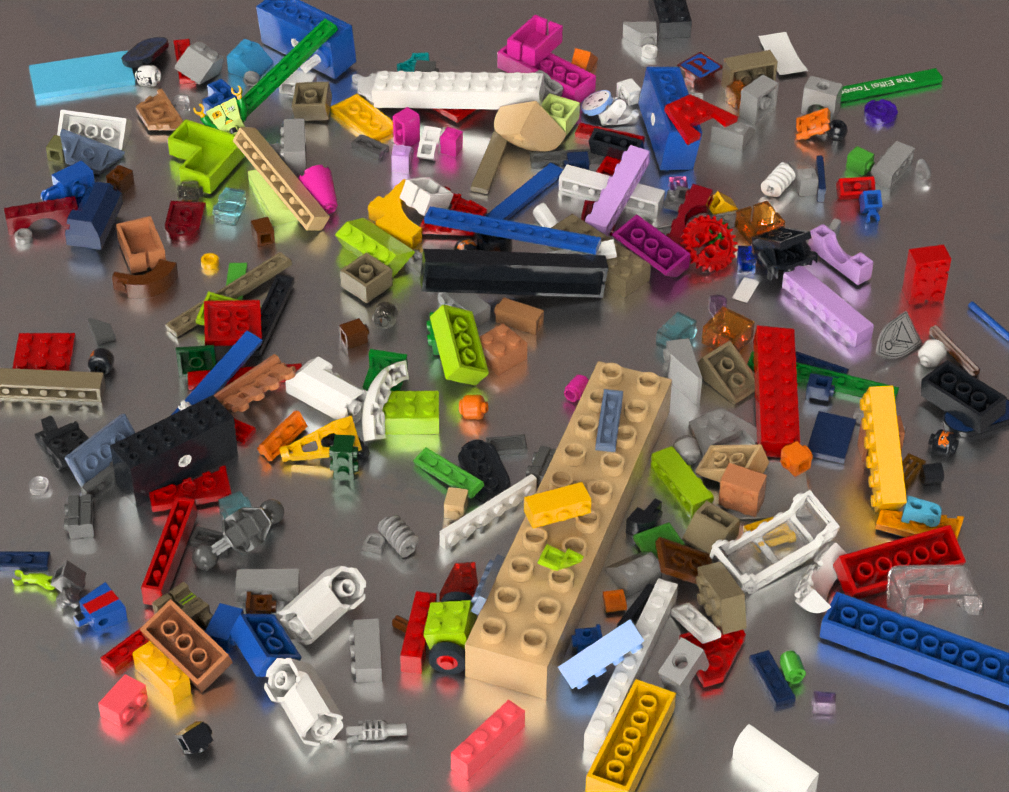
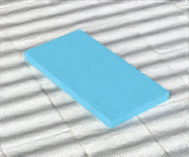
M128 51L29 65L35 99L40 100L136 85L132 68L124 66L121 59Z

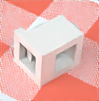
M632 78L617 83V98L621 97L628 106L639 103L641 88Z

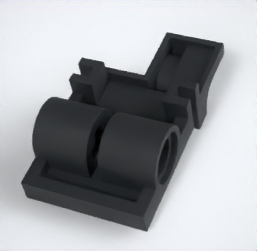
M50 415L41 419L43 431L34 435L44 447L48 456L52 457L56 468L60 470L68 466L64 457L88 440L89 437L79 428L77 421L58 428L54 418Z

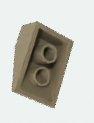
M731 341L708 353L697 362L704 381L733 405L755 392L754 373Z

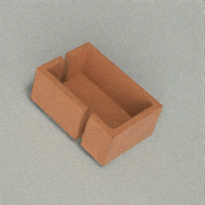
M151 216L116 224L118 241L131 274L147 271L149 267L154 269L159 259L166 260L165 249Z

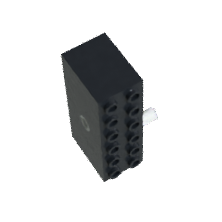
M213 395L193 405L184 400L178 406L179 412L110 445L116 485L136 507L150 501L149 492L171 484L175 486L182 484L183 480L193 479L238 456L234 417Z

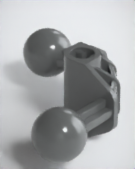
M268 499L260 507H242L222 521L224 537L213 545L201 544L197 546L192 554L194 565L201 570H209L217 564L218 555L230 547L245 555L265 541L271 525L277 524L283 519V505L275 499Z

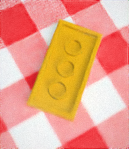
M358 94L330 107L333 114L359 134L379 141L393 133V121Z

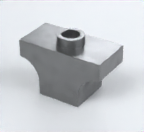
M677 185L676 190H668L663 208L678 212L679 206L684 203L685 194L690 188Z

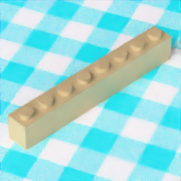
M240 127L233 142L306 230L322 231L330 216L256 128Z

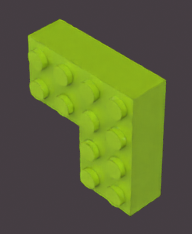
M185 119L168 137L169 155L186 160L179 167L181 184L212 194L245 157L233 142L235 135Z

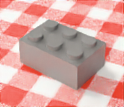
M283 119L284 126H280L281 159L285 161V164L299 178L300 175L302 177L305 174L304 171L307 169L304 119Z

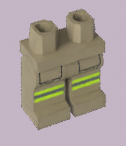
M184 581L170 590L169 594L166 593L152 602L155 615L171 599L199 627L203 625L207 628L213 617L209 604L192 593Z

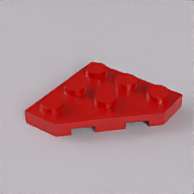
M744 630L724 635L721 633V638L704 644L690 632L679 635V640L681 637L702 648L706 654L710 666L706 671L699 669L696 673L703 688L724 681L745 641L746 633Z

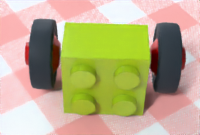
M450 592L442 597L441 602L430 603L424 638L430 649L429 663L435 670L441 673L457 674L465 669V643L477 620V614L471 612L473 606L471 602L472 596L463 592Z

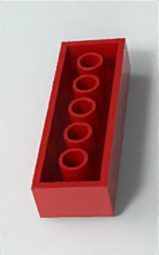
M951 525L841 555L834 562L833 567L844 594L861 599L958 571L966 563V560Z

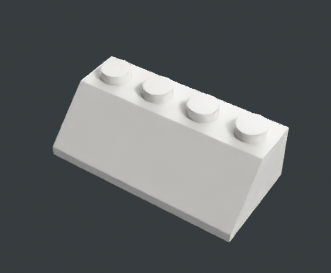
M61 110L57 135L60 136L61 129H65L124 151L130 139L132 121L126 118Z

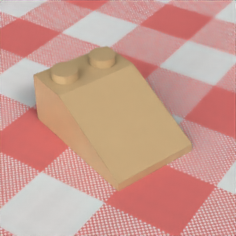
M761 444L710 445L695 472L697 475L720 482L729 463L763 474L769 464V460Z

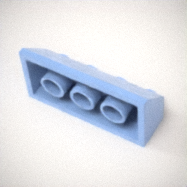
M630 619L558 666L570 687L572 689L577 687L579 690L589 683L587 679L592 675H595L597 678L605 673L607 665L613 663L615 666L625 659L623 655L631 651L634 654L643 648L641 643L645 640L632 619Z

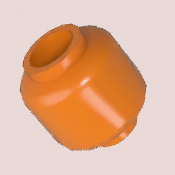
M465 395L459 401V413L467 420H480L484 417L485 413H488V402H485L482 395Z

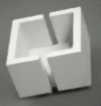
M430 177L406 179L400 199L405 201L406 205L418 210L419 214L425 216L430 206L448 209L454 193L440 186L439 183Z

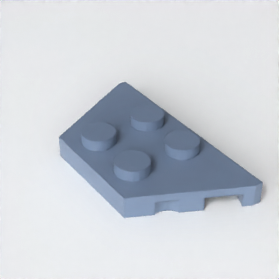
M61 129L60 138L66 164L73 165L82 160L93 170L94 174L100 175L124 157L125 151Z

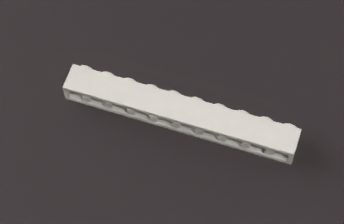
M658 578L636 624L637 629L645 640L641 643L643 648L634 654L631 651L623 655L625 659L617 664L584 733L585 750L595 753L599 752L635 679L640 680L670 616L671 609L676 603L678 584Z

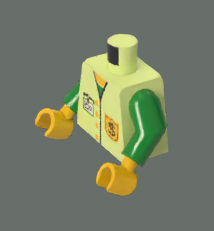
M238 85V93L234 92L233 87L231 88V92L237 97V100L234 97L206 111L207 115L204 114L203 105L199 104L202 111L197 112L194 108V113L201 117L200 120L205 126L236 135L240 127H245L244 122L247 120L249 110L244 97H242L243 89Z

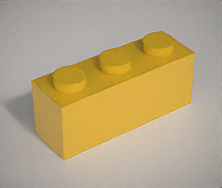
M583 482L524 497V512L532 528H537L591 513V497Z
M150 641L132 652L135 669L174 706L191 695L189 677Z

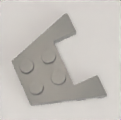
M721 407L689 421L688 427L692 437L697 440L701 451V458L704 457L710 445H723L741 435L752 445H757V427Z

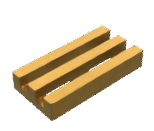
M910 453L902 461L904 470L910 460H913L904 473L905 489L911 486L919 475L922 465L926 464L925 460ZM917 463H919L918 466H917V467L915 468V470L913 471V473L910 475V477L906 480V478H907V477L909 476V474L912 472V470H913L914 467L917 465Z

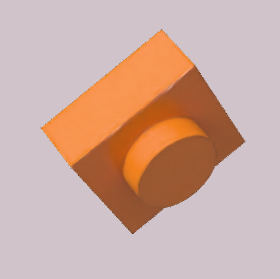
M623 589L603 591L602 597L606 613L627 610Z

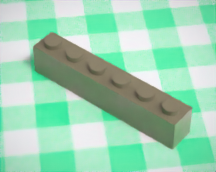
M0 368V398L102 402L106 388L104 373Z

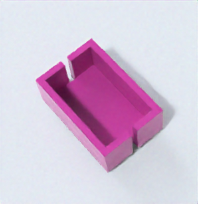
M534 15L507 39V55L517 60L522 59V62L535 67L562 43L563 26L549 21L548 24L547 19Z

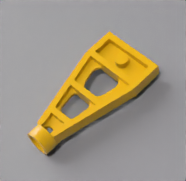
M352 415L332 421L290 445L279 447L283 462L328 458L329 447H323L321 440L331 433L336 435H354L355 447H358V451H361L362 448ZM312 441L317 442L318 449L316 451H303L302 447Z

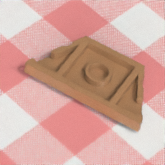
M162 88L157 90V95L154 97L149 96L145 101L136 105V112L148 130H176L183 122Z

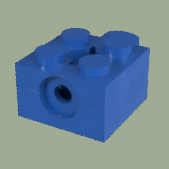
M81 160L52 174L53 186L41 192V200L47 201L75 196L77 207H79L87 188L92 187L95 183L93 170Z

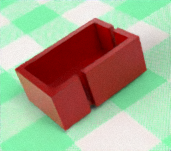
M944 244L909 249L902 287L909 305L925 303V300L928 302L944 300L949 275L947 271H949L951 257Z

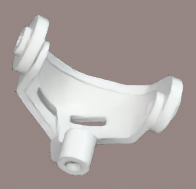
M613 98L612 104L610 106L608 104L606 110L598 114L602 126L621 125L628 123L632 118L636 119L639 113L632 110L627 118L618 120L626 109V103L618 98Z

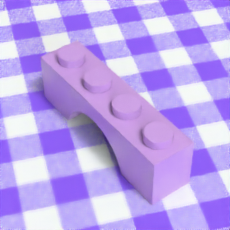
M824 224L810 231L812 238L809 239L808 245L812 251L818 253V256L857 285L871 278L873 261L861 252L855 256L846 254L838 244L836 234Z

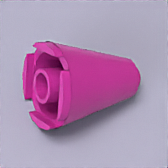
M323 165L312 166L304 171L305 174L302 177L300 175L298 179L325 212L332 214L338 207L332 172L328 166L327 168Z

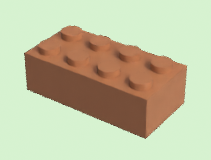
M171 599L140 628L144 637L189 677L190 682L201 692H204L233 663L230 656Z

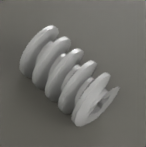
M399 515L385 517L378 524V531L401 557L406 558L415 551L419 543V537L410 530V527L401 520Z

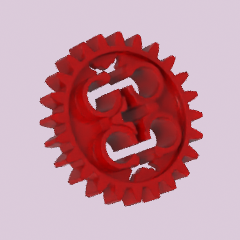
M709 214L705 217L700 215L698 218L695 217L686 225L687 227L683 229L684 234L681 238L684 241L680 244L685 246L686 248L684 249L691 254L690 258L692 260L690 264L697 263L696 269L702 266L703 272L707 269L709 273L714 271V269L718 272L721 269H725L727 265L732 263L731 260L736 257L734 253L738 249L734 248V246L738 242L733 241L736 235L730 234L733 229H727L728 223L723 225L722 218L716 221L715 215L711 219ZM719 233H722V237H724L722 240L718 239L713 244H710L707 247H705L697 255V251L694 250L696 247H702L704 244L709 243L714 238H716Z

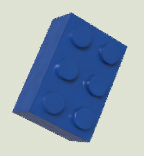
M239 614L230 631V635L256 677H266L268 668L277 658H292L299 661L302 658L274 614Z

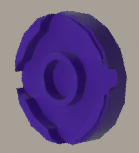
M880 99V101L871 100L864 107L866 119L876 124L892 123L898 115L896 105L885 99Z

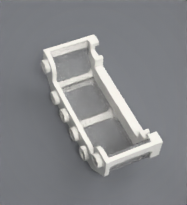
M810 490L804 494L802 492L797 494L793 498L794 502L788 511L784 513L779 512L771 521H764L752 532L751 530L745 532L740 539L736 541L731 540L730 542L720 539L712 545L711 559H714L716 562H722L743 592L746 590L748 594H752L816 556L821 551L819 548L824 543L832 541L836 537L840 526Z

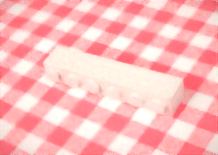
M566 165L559 176V190L598 201L603 188H606L610 176ZM638 183L624 208L658 216L664 205L665 190Z

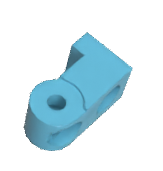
M907 496V503L903 508L901 522L909 524V521L912 520L924 523L929 527H936L940 524L941 506L933 502Z

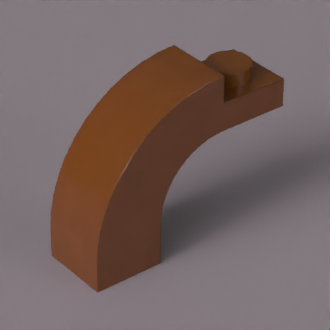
M159 259L155 268L143 275H130L114 271L112 275L114 290L127 292L128 298H150L168 290L178 278L176 262Z

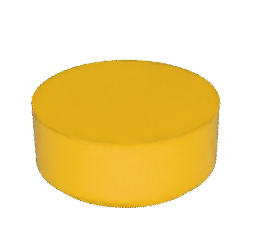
M214 253L204 254L201 257V266L207 270L215 269L219 266V257Z

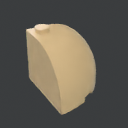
M537 101L502 106L499 108L494 120V129L502 138L517 147L530 151H552L562 143L567 134Z

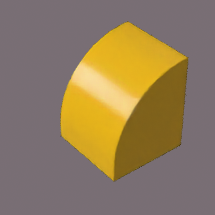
M719 191L714 194V200L709 208L714 215L738 210L732 198Z

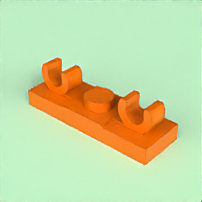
M294 411L257 447L260 455H264L267 461H273L280 454L279 447L289 445L308 427L300 411Z

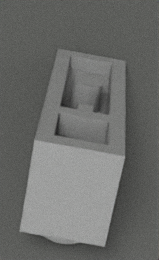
M805 160L787 161V164L795 172L794 184L799 197L816 195L818 177L814 167Z

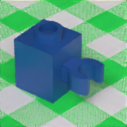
M881 190L863 191L859 196L861 214H867L865 218L867 224L870 223V217H874L875 222L878 223L880 221L878 212L883 207Z

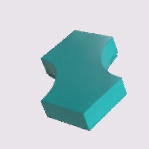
M412 53L409 60L397 64V72H414L416 60L429 61V53Z

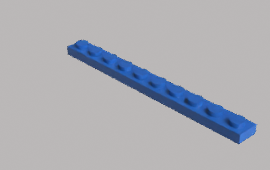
M431 206L424 217V223L594 255H596L601 245V237Z

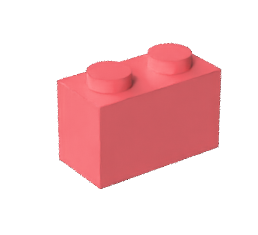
M124 674L98 703L100 716L122 727L127 721L132 719L138 708L146 703L148 698L146 685Z

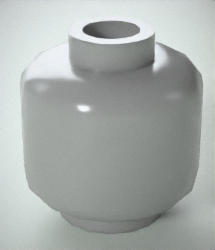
M689 435L678 437L673 444V448L680 454L687 465L695 464L701 455L697 440Z

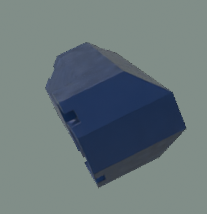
M95 182L92 187L87 188L78 209L71 210L67 218L66 224H70L69 229L65 230L67 245L101 250L123 205L122 193L119 190L116 192L113 189V185L104 182Z

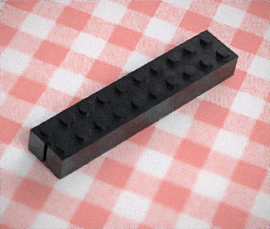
M423 249L420 272L421 292L603 298L608 264L605 255Z

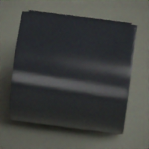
M941 462L922 465L919 479L923 485L944 481V470Z

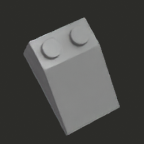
M689 338L666 341V349H663L665 363H662L663 374H666L668 379H672V385L695 405H700L702 375Z

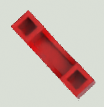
M416 591L400 654L401 672L422 674L427 647L424 630L430 603L437 602V593Z

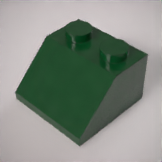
M215 345L176 347L179 377H188V372L212 370L217 364Z

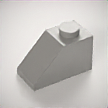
M656 21L623 22V37L640 47L647 44L656 46Z

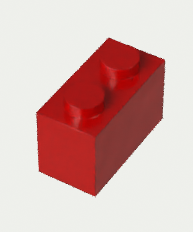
M874 176L839 178L836 183L837 201L859 199L863 191L875 190Z

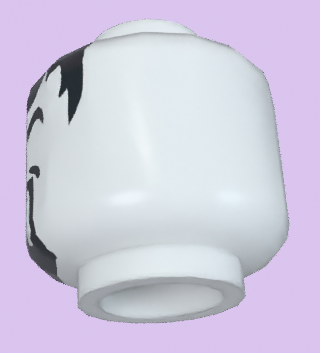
M142 65L135 72V78L140 86L155 87L161 80V72L154 65Z

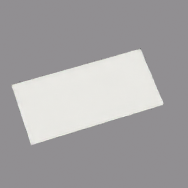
M744 277L732 298L748 303L759 281Z

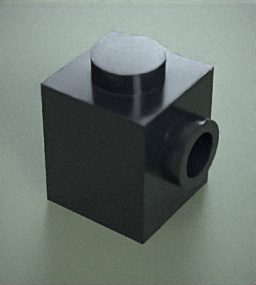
M196 721L175 734L184 754L201 753L209 748V743L214 741L211 736L212 730L204 721Z

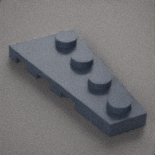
M497 554L494 561L490 559L475 590L476 592L471 599L473 603L471 612L479 615L505 557Z

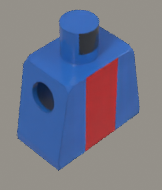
M106 582L80 599L81 613L73 616L77 627L89 623L94 631H100L128 620L125 605Z

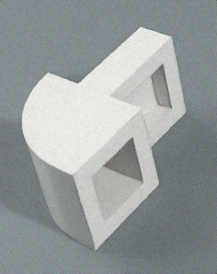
M424 126L417 158L434 161L437 159L440 150L441 128Z

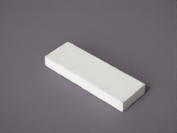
M689 602L671 609V615L702 644L721 638V631Z

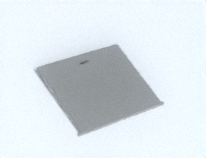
M769 462L763 473L767 475L765 498L757 516L745 515L732 509H727V511L740 520L767 519L779 512L784 513L791 508L794 502L793 498L801 492L804 494L808 491L806 473L803 472L794 477L788 469L783 468L781 462ZM810 500L796 514V517H814Z

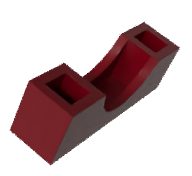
M692 184L691 189L687 190L685 201L679 206L678 216L672 221L671 231L666 234L668 238L683 249L686 248L680 244L684 241L681 238L684 234L683 229L686 228L689 220L695 215L708 213L714 200L713 190L696 184Z
M73 196L4 208L9 235H14L17 230L21 228L28 229L35 221L45 218L58 221L62 227L68 226L70 224L66 223L71 210H77L78 207L76 198Z

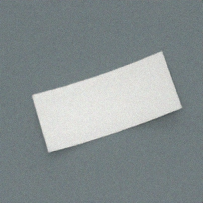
M786 32L759 36L764 50H771L777 59V72L780 75L808 71L796 54Z

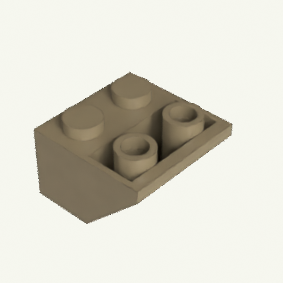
M706 501L695 512L682 537V541L699 551L710 554L712 545L716 541L722 539L730 542L738 537L740 519Z

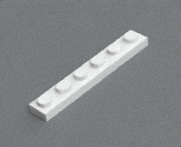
M530 474L439 531L440 546L443 549H447L455 545L459 540L467 535H471L478 528L487 525L489 521L497 516H501L508 509L517 506L524 500V497L534 495L537 490V478Z

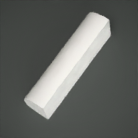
M750 724L744 728L734 745L732 756L734 760L779 792H816L818 772Z

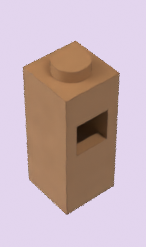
M503 297L501 302L497 303L494 308L497 323H504L506 326L536 335L544 324V310Z

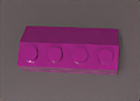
M637 214L612 234L615 239L665 276L678 277L689 268L691 254Z

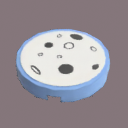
M608 90L594 92L583 100L580 106L583 114H588V116L598 115L606 110L608 104L609 106L612 104L613 97Z

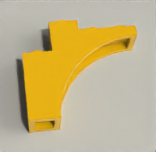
M403 179L384 198L377 196L369 203V219L375 221L377 227L414 250L422 242V228L409 220L402 210L405 201L400 199V195L406 181Z

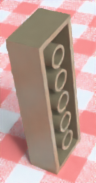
M574 214L569 215L551 227L552 229L601 237V242L612 240ZM615 242L617 257L606 259L608 273L605 285L626 298L650 281L651 264ZM547 246L553 251L562 250V248Z

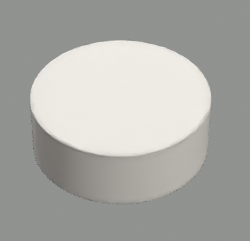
M652 44L644 45L641 54L647 59L656 58L658 56V48Z

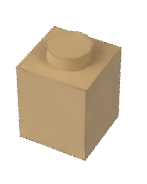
M448 487L444 502V518L459 520L466 514L468 490Z

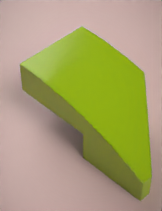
M546 544L537 563L558 571L582 562L584 556L569 548L565 553Z

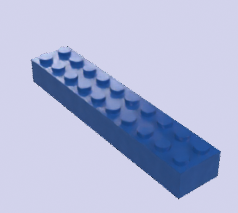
M836 592L830 604L831 608L827 610L822 620L819 637L1009 705L1008 652Z

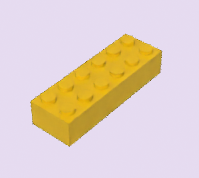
M893 386L869 387L862 399H860V410L864 412L862 428L866 430L864 447L868 449L866 465L867 468H870L871 474L868 477V484L873 492V495L870 497L871 507H874L875 513H880L881 510L899 511L907 503L894 388Z
M635 679L586 776L585 792L635 791L674 712L675 692Z

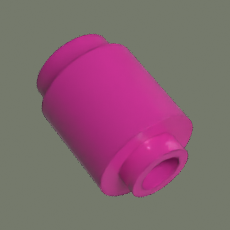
M576 375L565 387V397L571 402L580 400L589 379L584 375Z

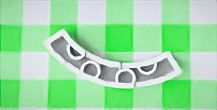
M406 361L396 362L381 370L371 383L365 397L362 414L364 442L386 438L385 414L382 412L383 405L388 402L391 394L390 389L401 381L409 380Z
M829 541L814 558L815 565L804 572L796 587L794 595L797 599L795 602L806 611L821 613L831 608L827 603V596L837 579L833 564L839 556L847 554L836 542Z

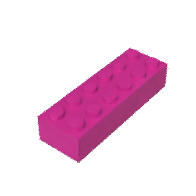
M507 45L497 52V68L507 73H535L538 70L544 71L551 79L563 86V98L581 103L586 97L595 92L596 75L552 53L548 54L534 67L522 62V59L517 60L508 56Z

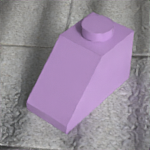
M393 146L391 155L392 172L409 173L414 152L411 146Z

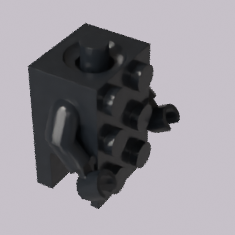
M780 226L751 237L757 265H761L764 269L768 270V280H772V275L778 278V270L790 272L795 270L797 266L812 265V260L817 263L818 253L811 251L810 246L806 242V240L812 238L811 232Z

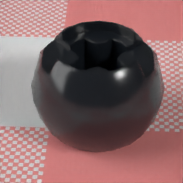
M838 119L829 123L830 130L826 131L827 136L833 141L844 139L848 132L845 122Z

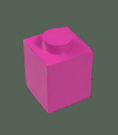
M447 127L440 136V153L456 157L463 148V131Z

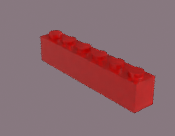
M175 497L141 586L143 604L152 605V602L164 594H169L197 518L195 499Z

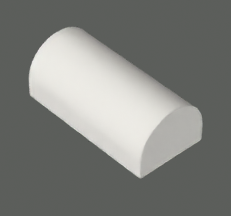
M545 203L535 207L533 215L541 227L551 228L559 223Z

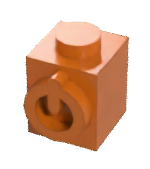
M796 441L782 449L780 462L783 468L796 477L811 468L813 455L806 445L802 446Z

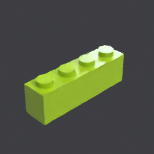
M672 446L651 454L652 470L691 519L706 501L713 504L714 496L712 492L707 490L702 480L694 474L691 466L685 463Z

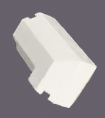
M320 357L309 360L295 372L294 378L285 381L288 394L335 420L352 415L354 425H356L362 419L367 391L342 378L337 372L333 373L331 363Z
M338 566L327 569L279 612V616L283 615L280 619V624L292 639L298 637L301 639L300 644H312L348 610L355 609L365 600V594H363L364 588H366L365 579L357 568Z
M277 658L266 672V677H269L268 683H265L264 689L270 700L281 703L304 744L318 746L321 744L320 740H332L343 728V722L341 721L343 716L312 664L292 658Z

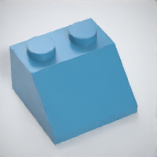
M243 39L227 55L228 72L244 77L247 71H254L261 77L274 64L273 60L258 43Z

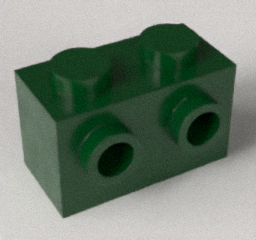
M335 434L334 444L329 447V457H333L330 461V471L334 472V479L354 480V474L359 470V460H356L358 458V447H355V436Z

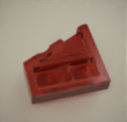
M475 562L454 564L439 593V601H441L445 594L450 592H463L473 597L478 586Z

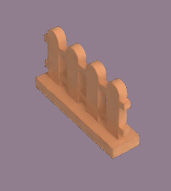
M273 354L213 396L227 410L232 409L234 413L237 411L243 412L250 407L248 403L251 401L262 400L267 390H276L280 387L279 382L284 379L290 380L294 378L296 369L294 366L287 367L284 362L281 363L278 355Z

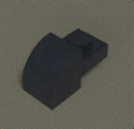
M655 498L645 510L637 507L626 519V533L633 536L657 527V523L663 514L661 510L662 501Z

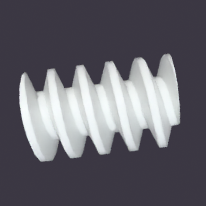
M781 162L762 182V192L767 196L779 197L795 180L794 170L788 164Z

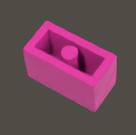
M409 107L393 115V142L396 145L412 147L420 142V117L417 112Z

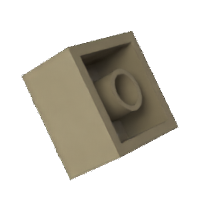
M303 82L295 84L292 101L295 119H304V121L329 119L332 101L329 82Z
M367 252L340 270L341 287L365 303H368L393 286L392 269Z

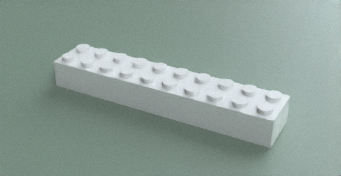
M378 71L372 88L374 108L499 109L502 106L537 101L541 106L545 92L544 74L519 72Z

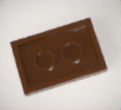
M659 537L655 542L661 573L697 584L698 567L712 564V559L708 553Z

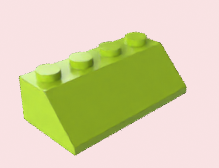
M365 218L347 221L335 234L341 245L358 257L367 252L392 269V278L415 253L414 250Z

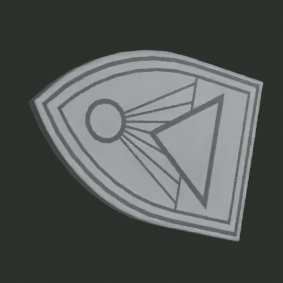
M907 311L895 317L882 329L877 341L876 354L885 358H900L923 344Z

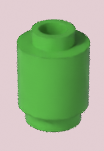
M786 651L780 656L779 663L786 681L790 683L802 681L806 676V671L800 656L795 651Z

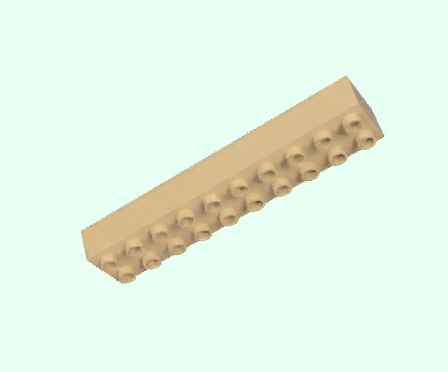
M597 362L536 492L538 494L583 482L591 497V513L537 528H532L527 516H525L495 579L489 596L465 643V677L547 699L559 671L558 666L562 664L571 643V635H574L575 629H577L669 415L672 379L660 377L653 372H640L624 368L616 363ZM604 389L624 391L615 452L595 450ZM546 544L565 553L569 548L584 556L582 562L558 571L537 563Z

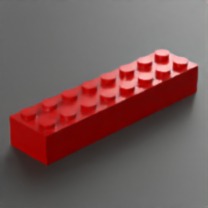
M757 325L753 339L757 445H762L767 457L781 458V451L786 445H791L796 441L800 443L795 331L792 328Z

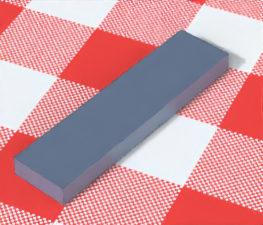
M604 389L595 450L616 451L624 391Z

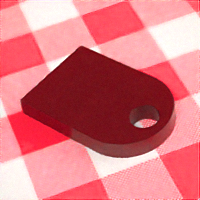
M171 201L165 221L166 235L170 239L180 242L196 238L201 231L206 211V202Z

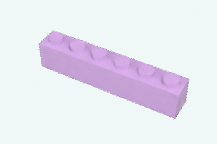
M632 145L629 146L627 151H624L620 164L616 165L614 174L609 177L606 188L602 189L598 202L594 203L591 214L587 215L586 223L606 236L610 234L650 163V151Z
M797 266L793 271L784 272L782 283L784 289L795 296L797 300L814 312L847 342L857 347L872 339L874 325L805 267Z

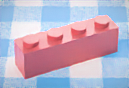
M508 699L451 752V769L468 781L525 727V710Z

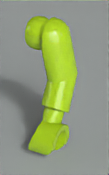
M15 570V575L22 579L16 580L12 578V582L16 586H21L24 582H28L29 584H38L49 591L55 589V587L50 585L53 576H48L44 573L24 575L22 571Z

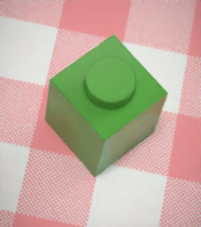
M856 146L847 156L846 168L864 176L867 172L871 171L875 164V154Z

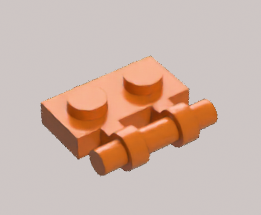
M828 107L796 118V129L798 131L796 137L798 141L810 139L811 136L816 134H825V131L830 130L828 123H830L831 112Z

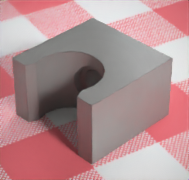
M810 76L804 86L801 114L807 115L813 104H819L824 108L828 107L830 110V122L835 120L840 111L843 84Z
M681 637L659 669L658 674L666 689L675 692L678 696L687 700L691 694L690 684L699 669L706 671L710 665L702 648ZM681 662H687L685 667H678Z

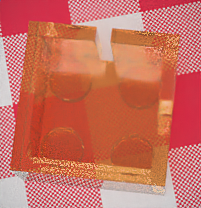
M768 201L753 205V212L751 206L736 211L735 228L752 248L754 247L751 237L780 226L785 227V220L778 212H775V209Z
M722 307L714 315V318H711L703 326L701 343L715 350L726 342L731 341L737 351L740 352L753 339L755 322L726 307Z

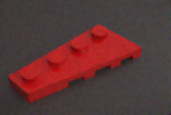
M225 465L219 467V470L213 473L210 471L202 473V476L193 480L188 478L183 480L182 484L176 486L171 484L149 492L152 512L171 509L175 497L195 499L196 505L232 499Z

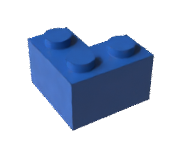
M223 79L207 85L208 97L202 99L204 114L207 115L206 111L234 97L237 100V97L231 92L232 87Z

